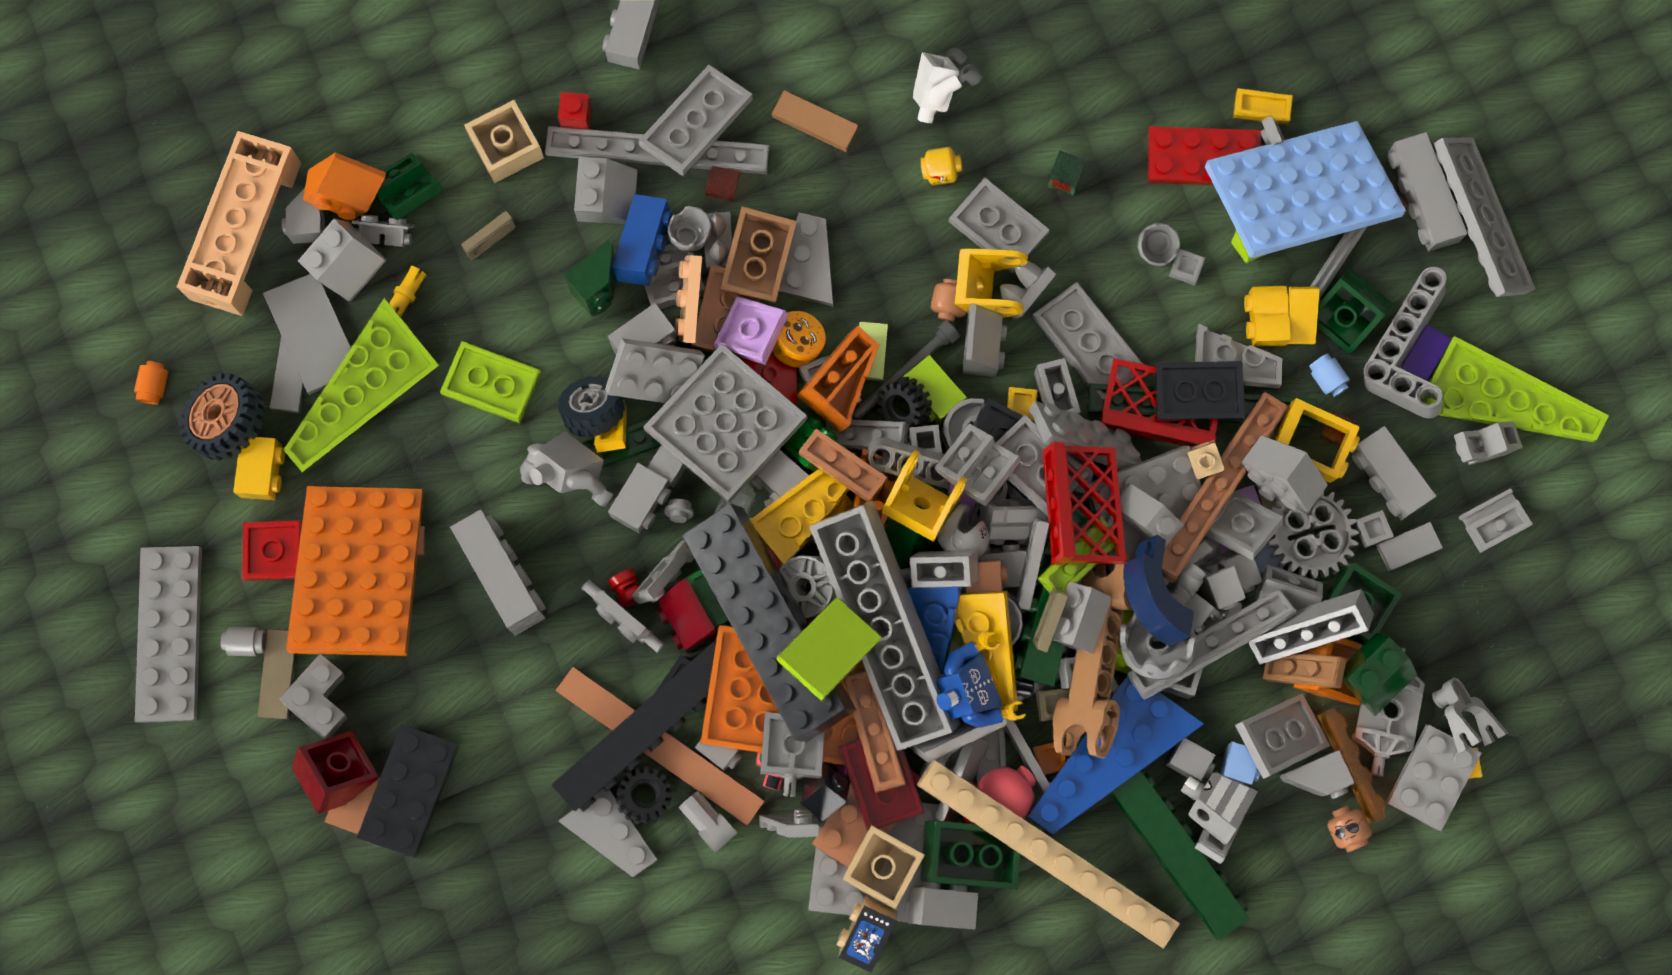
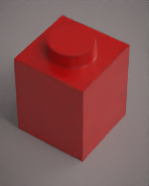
M561 92L558 113L560 126L590 130L592 103L589 94Z

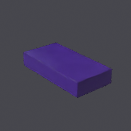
M1426 325L1401 369L1427 381L1449 345L1451 338Z

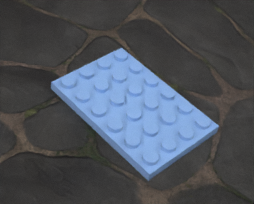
M1358 121L1283 140V143L1276 145L1268 144L1207 160L1205 169L1250 258L1403 217L1406 211Z

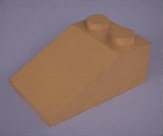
M742 206L720 289L776 303L797 221Z

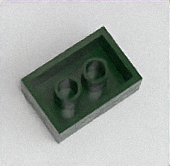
M925 821L921 881L1018 890L1020 853L976 824Z

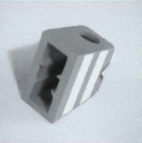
M1217 772L1211 774L1205 785L1189 776L1181 789L1182 793L1196 800L1188 813L1190 818L1225 845L1228 844L1258 793L1255 789Z

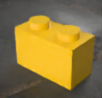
M250 437L248 439L250 445L247 448L240 447L241 453L238 454L233 492L240 498L275 500L276 492L279 493L281 490L282 480L279 475V467L285 460L284 447L275 438L255 437V439H252Z

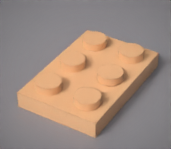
M688 255L685 256V261H680L679 278H683V288L677 291L676 306L681 307L680 318H675L674 329L676 335L679 336L678 341L685 343H695L702 256Z

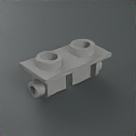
M361 215V219L352 221V224H359V229H355L370 244H380L381 234H385L384 245L399 247L411 245L412 235L407 234V230L414 228L415 224H406V219L404 218L396 220L394 217H390L389 222L378 221V216Z

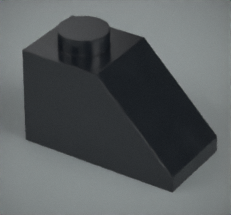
M822 764L821 779L806 778L800 804L824 821L847 802L850 782L841 773H837L830 766Z

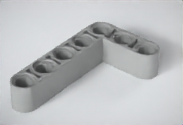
M1429 267L1421 273L1364 367V384L1368 391L1424 418H1434L1440 414L1443 401L1442 391L1435 384L1401 369L1446 293V274L1438 267ZM1434 281L1439 283V285L1430 287L1427 283ZM1421 304L1424 305L1425 308L1422 310H1416L1413 308V306ZM1403 327L1412 329L1409 333H1401L1398 330ZM1388 350L1398 352L1395 356H1387L1384 353ZM1375 373L1384 375L1379 380L1372 379L1370 376ZM1401 385H1405L1410 388L1406 392H1399L1398 390H1396V388ZM1433 398L1436 402L1428 405L1423 403L1422 400Z
M876 438L870 442L867 451L870 465L876 470L899 476L904 467L902 464L903 459L910 457L916 449L921 454L913 477L930 485L948 488V480L940 474L930 472L931 467L938 464L945 454L886 438ZM879 449H885L889 452L888 456L884 459H877L873 454ZM1006 481L992 499H1005L1008 489ZM977 501L969 522L971 527H975L978 524L979 517L981 516L977 513L981 503Z

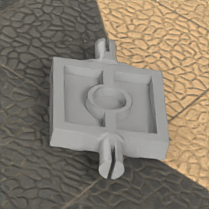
M588 580L583 585L582 590L588 593L597 603L596 610L599 612L598 614L611 625L616 621L619 624L618 629L632 643L636 640L642 644L646 643L656 653L663 648L665 643L610 598L604 590L598 588L591 580Z
M765 712L760 774L778 775L784 778L783 796L788 797L789 785H791L790 797H795L797 779L803 777L821 779L824 732L808 742L795 741L780 713Z

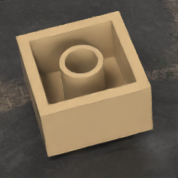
M515 100L464 125L469 138L494 183L544 158L541 148Z

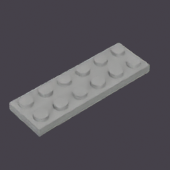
M1441 138L1434 142L1437 159L1443 165L1447 175V183L1454 192L1457 208L1465 219L1468 235L1474 241L1478 251L1479 262L1485 268L1491 290L1495 293L1496 297L1522 295L1535 290L1474 138Z
M199 546L141 548L135 722L197 721L202 548Z

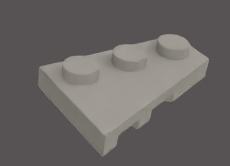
M798 213L778 294L833 307L825 218Z
M1198 324L1195 362L1242 361L1243 385L1280 388L1282 385L1283 358L1252 345L1245 346L1233 341L1230 336L1225 334L1221 336L1207 330L1208 327Z
M602 789L595 794L594 798L597 801L584 812L580 808L575 812L572 810L558 820L633 878L658 860L632 821L624 818L626 816L624 812L620 813L618 810L620 806L616 804V798L610 789L607 792Z
M807 808L794 809V814L759 815V827L767 828L769 831H777V834L788 838L819 837L818 817Z

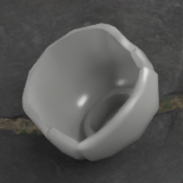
M686 206L682 212L671 217L667 234L670 243L680 251H697L708 242L712 224L709 215L701 208Z
M1154 223L1147 226L1140 233L1137 243L1140 257L1148 264L1154 266L1167 265L1177 257L1180 247L1177 231L1168 224Z

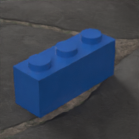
M634 194L612 265L617 281L650 286L652 276L657 275L659 268L658 256L665 249V233L673 216V211H670L667 199Z

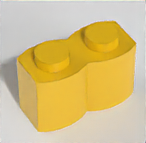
M1252 287L1249 294L1244 297V309L1250 315V322L1246 324L1247 339H1251L1252 346L1254 347L1287 346L1290 341L1287 287Z

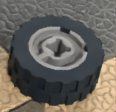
M603 376L581 378L577 382L568 385L566 390H563L561 397L558 399V410L565 427L570 433H574L579 437L598 436L601 433L610 431L623 418L625 406L622 397L608 395L605 390L608 378H603Z

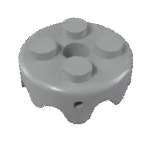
M1135 613L1127 625H1121L1120 647L1122 657L1127 665L1136 673L1149 678H1169L1181 673L1192 662L1196 650V635L1193 625L1189 638L1171 646L1166 645L1163 649L1159 650L1152 648L1150 644L1160 640L1154 637L1142 625Z

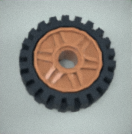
M219 373L216 378L214 376L207 378L208 384L202 381L198 385L199 391L193 390L190 393L193 398L192 400L186 399L184 405L188 408L181 410L180 416L184 419L179 420V426L182 428L180 435L183 437V441L199 454L217 461L223 458H232V453L235 455L240 454L241 446L247 448L250 445L248 439L250 437L255 439L257 433L254 432L255 428L260 429L262 426L258 419L264 418L265 414L261 410L265 408L264 402L261 400L263 397L255 387L237 375Z

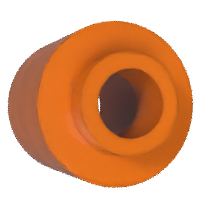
M147 361L146 365H140L134 393H136L135 400L159 405V400L164 396L169 371L164 369V364Z

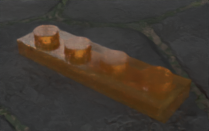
M1335 708L1318 714L1317 716L1334 752L1340 751L1354 781V784L1351 785L1352 790L1368 823L1386 818L1384 813L1386 805L1379 794H1375L1372 788V775L1366 766L1362 767L1358 758L1360 755L1359 748L1353 739H1349L1345 731L1347 724L1343 715L1340 712L1337 713Z

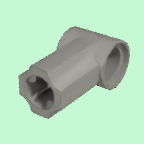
M698 791L679 807L698 829V834L715 853L737 834L721 813L718 814Z

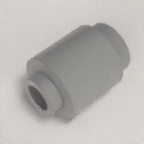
M228 627L227 631L222 633L221 648L226 650L228 656H258L259 653H265L267 633L265 630H259L258 627Z

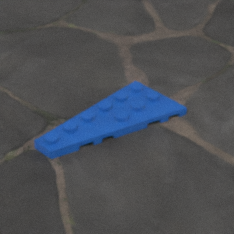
M1127 675L1110 699L1117 702L1120 717L1118 730L1105 758H1097L1089 755L1086 733L1027 818L1053 835L1194 732L1203 723L1160 692L1143 700ZM1101 738L1099 739L1098 748L1101 746Z

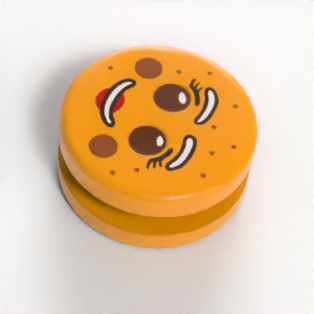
M802 311L788 312V318L772 352L784 364L792 367H801L816 360L825 346L826 334L823 326L814 316Z

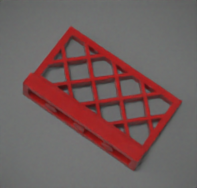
M1116 358L1112 360L1103 409L1099 417V421L1106 427L1114 430L1122 429L1131 435L1180 446H1190V448L1211 440L1216 442L1217 436L1215 434L1218 420H1210L1209 431L1198 429L1194 421H1181L1175 424L1170 421H1157V419H1154L1157 417L1156 414L1151 417L1142 416L1136 406L1143 401L1149 399L1156 409V400L1153 397L1156 394V390L1150 393L1142 378L1149 374L1155 375V367ZM1118 367L1129 369L1135 379L1122 386L1116 377ZM1137 371L1144 372V373L1139 376V374L1137 373ZM1138 382L1146 396L1133 403L1125 389ZM1114 383L1118 388L1115 392H1113ZM1121 392L1129 407L1122 411L1109 409L1111 398ZM1131 409H1132L1133 412H1134V414L1126 413L1127 411H1129V410H1131ZM1188 422L1191 427L1184 426L1183 424Z
M1052 442L1042 451L1052 565H1065L1066 563L1124 564L1126 562L1115 448L1065 446V442ZM1067 454H1075L1084 464L1075 471L1068 464ZM1096 455L1107 456L1108 468L1104 473L1092 462ZM1086 466L1098 477L1092 486L1079 475ZM1073 480L1086 491L1079 500L1070 492V484ZM1101 481L1110 488L1111 496L1107 501L1094 490ZM1088 495L1101 505L1094 515L1082 504ZM1076 509L1089 520L1082 528L1073 521L1072 513ZM1104 509L1113 517V525L1110 529L1097 518ZM1091 524L1104 534L1097 543L1084 532ZM1079 537L1091 548L1087 555H1076L1075 541ZM1107 538L1115 545L1116 556L1107 555L1099 547Z

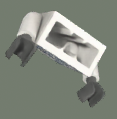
M952 48L947 52L946 57L922 52L913 91V98L920 107L917 117L919 121L933 123L936 111L946 112L948 110L953 92L963 87L962 83L964 81L974 86L982 79L980 71L971 64L964 66L959 75L960 71L956 67L962 65L967 59V55L962 50Z

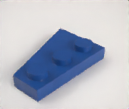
M909 585L907 589L940 673L943 674L950 652L962 587H912V585Z

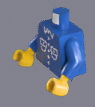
M983 632L978 636L976 643L970 642L951 652L944 666V673L937 678V685L941 693L937 697L939 708L947 711L950 718L956 719L961 717L964 723L978 728L1001 723L1004 718L1011 721L1019 720L1026 715L1017 716L1013 712L1014 706L1023 704L1021 701L1009 703L1003 710L999 708L1003 706L983 652H978L982 649L995 650L999 647L1000 642L991 643L989 646L987 644V638L995 634L994 632Z

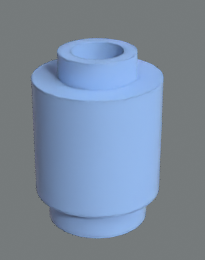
M1327 353L1309 365L1312 370V377L1326 396L1332 394L1336 397L1349 388L1346 383L1350 379L1335 357L1331 358Z

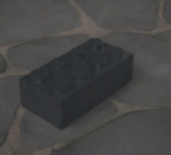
M401 724L357 838L416 859L460 746Z

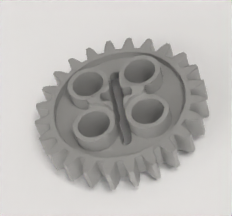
M1323 491L1309 512L1299 508L1292 510L1281 501H1275L1278 508L1272 507L1270 510L1283 516V522L1271 537L1272 540L1265 546L1275 548V551L1270 556L1271 558L1277 556L1281 558L1278 563L1279 567L1288 564V572L1298 570V575L1305 576L1308 572L1309 578L1314 580L1317 578L1318 573L1322 579H1325L1329 576V572L1334 575L1339 572V567L1343 568L1348 565L1345 558L1350 559L1354 556V553L1349 548H1354L1358 545V542L1351 538L1359 534V531L1351 529L1350 526L1357 521L1356 519L1347 518V515L1352 510L1351 508L1342 510L1343 499L1335 503L1333 501L1335 493L1332 492L1325 497ZM1315 510L1323 513L1325 517L1324 522L1317 519ZM1288 517H1292L1297 521L1298 529L1290 526ZM1326 526H1334V530L1321 531L1316 536L1309 534L1289 541L1287 538L1288 536L1301 535L1307 530L1313 532ZM1325 537L1329 538L1333 542V549H1330L1325 545ZM1298 544L1306 548L1307 556H1303L1298 552Z

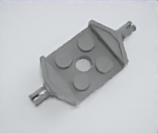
M1415 677L1391 701L1398 708V714L1395 718L1387 717L1384 713V708L1374 716L1362 702L1360 704L1356 731L1352 734V739L1370 753H1373L1374 759L1371 775L1383 777L1385 759H1388L1391 755L1412 751L1414 748L1425 686L1418 677Z

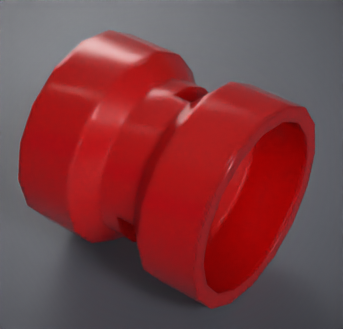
M633 568L616 574L607 582L611 590L616 591L618 595L617 601L622 608L636 603L632 598V594L640 585L636 581L637 575Z

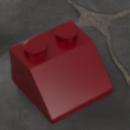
M687 578L681 580L658 599L661 607L656 610L664 625L669 622L675 632L670 634L678 650L684 647L688 654L717 638L716 630Z
M352 730L298 747L291 767L317 814L346 805L379 778Z

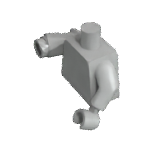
M566 431L546 444L535 443L527 448L529 453L520 467L521 480L524 483L541 485L546 482L560 493L576 489H587L593 494L592 499L603 507L613 497V494L607 491L606 487L599 481L604 460Z
M1192 563L1188 568L1183 569L1178 582L1169 592L1174 599L1194 612L1192 620L1193 629L1200 633L1217 624L1224 617H1229L1242 610V604L1238 602V605L1232 609L1221 610L1210 605L1197 595L1196 591L1201 586L1206 573Z

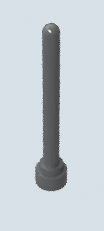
M948 321L942 322L937 327V332L934 334L935 337L853 411L852 420L862 419L876 406V400L881 398L877 395L879 391L883 390L884 386L900 377L902 379L904 375L927 356L934 354L942 345H952L960 338L957 330Z

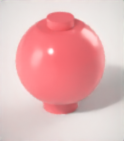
M1020 766L1017 770L1010 767H999L987 772L979 780L977 788L1025 820L1033 808L1034 792L1032 788L1037 784V780L1024 766Z

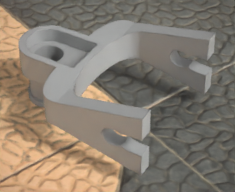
M1452 678L1442 684L1441 689L1432 693L1435 704L1442 709L1446 707L1445 716L1447 717L1458 754L1469 749L1466 740L1462 736L1463 733L1466 734L1472 746L1482 741L1484 746H1487L1495 741L1488 729L1489 726L1492 727L1498 739L1509 734L1481 699L1470 697L1459 679ZM1462 711L1471 712L1475 716L1482 739L1464 719Z

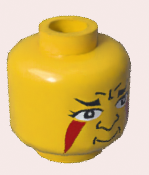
M951 147L927 150L925 157L921 158L923 179L928 180L934 186L954 183L957 180L958 172L963 171L961 155H955Z

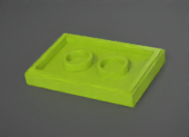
M461 341L440 393L446 397L521 424L542 372L540 369Z
M836 597L778 655L776 660L822 701L870 652L882 637Z

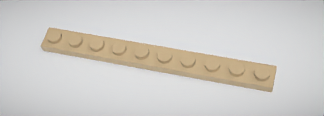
M932 760L917 783L919 787L1163 949L1179 926V922L936 760Z

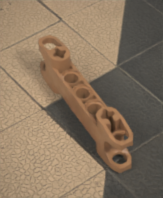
M1125 552L1126 562L1135 558L1134 554ZM1097 563L1095 571L1093 572L1092 568L1081 580L1080 585L1094 588L1111 596L1112 600L1093 654L1077 649L1069 698L1061 697L1056 703L1053 716V741L1055 752L1071 756L1076 750L1080 736L1087 732L1089 755L1105 758L1110 751L1118 730L1120 710L1117 702L1110 700L1124 610H1133L1124 586V564H1116L1113 572L1106 576V564ZM1066 734V745L1064 746V736ZM1101 738V746L1098 748L1099 739Z

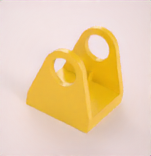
M960 249L955 305L968 313L970 304H976L1003 315V318L1022 314L1023 304L1011 300L992 299L994 272L1026 265L1028 263V255L1014 250Z
M915 449L905 463L881 513L934 542L944 524L956 509L968 478L962 476L950 497L913 477L921 452Z

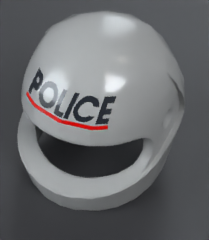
M960 503L944 524L937 537V541L944 551L977 550L979 559L989 545L990 535L988 528L983 520L975 527H971L968 523L970 506Z

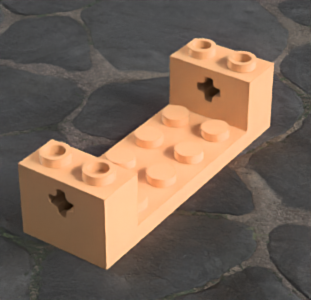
M237 131L177 285V288L189 300L240 316L244 315L253 291L244 281L280 185L292 188L301 166V161L291 147Z

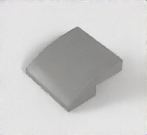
M673 244L665 246L663 252L659 253L658 273L656 276H652L650 286L644 285L650 305L655 303L660 310L676 305L677 291L683 288V278H679L680 261H685V256H694L693 251H680ZM700 276L699 297H703L704 285Z
M969 423L935 466V470L954 486H956L962 476L968 478L963 492L982 505L987 506L1018 466L1020 459L1016 454L996 444L993 436Z

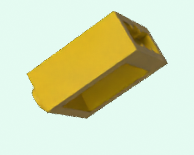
M1298 398L1294 399L1289 404L1274 440L1289 445L1302 414L1346 433L1331 468L1312 460L1325 481L1331 483L1338 479V477L1342 478L1349 465L1345 461L1349 451L1354 452L1360 440V437L1356 436L1360 427Z

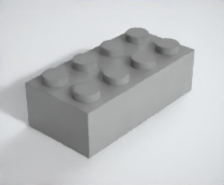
M479 510L450 527L504 624L515 636L546 619L542 613L546 609L543 601L534 589L529 590L528 586L532 582L521 565L514 564V561L518 558L506 539L501 541L500 536L504 535L491 514L486 516L482 510Z

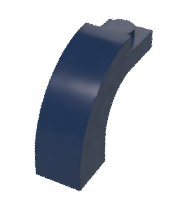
M1155 535L1139 543L1135 549V558L1124 563V586L1130 605L1142 625L1158 640L1171 646L1190 637L1194 612L1174 599L1168 591L1162 576V562L1166 540L1159 535Z

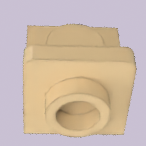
M1215 440L1191 447V450L1187 451L1197 479L1224 470Z

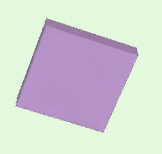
M737 296L713 346L717 349L723 344L738 357L766 365L789 314L786 310Z

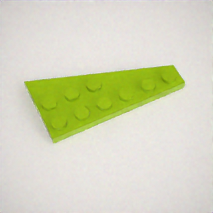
M385 298L284 448L286 454L301 472L305 471L439 366Z
M1455 336L1451 338L1429 381L1438 386L1442 391V410L1439 416L1491 425L1498 422L1514 421L1516 429L1588 442H1595L1598 439L1609 415ZM1425 398L1422 402L1430 405L1434 404L1436 400Z

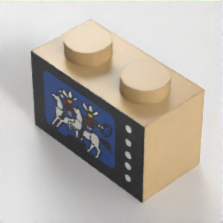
M866 895L861 904L856 902L849 916L852 923L848 930H842L836 944L840 947L839 958L872 973L897 922L898 910Z

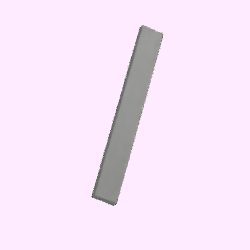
M548 126L545 147L546 156L607 158L615 162L667 166L639 146V139L644 134ZM716 140L691 168L767 175L770 146Z

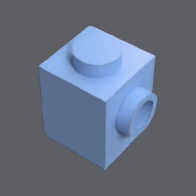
M1235 742L1227 744L1219 774L1246 786L1252 785L1253 781L1257 782L1260 772L1247 747Z

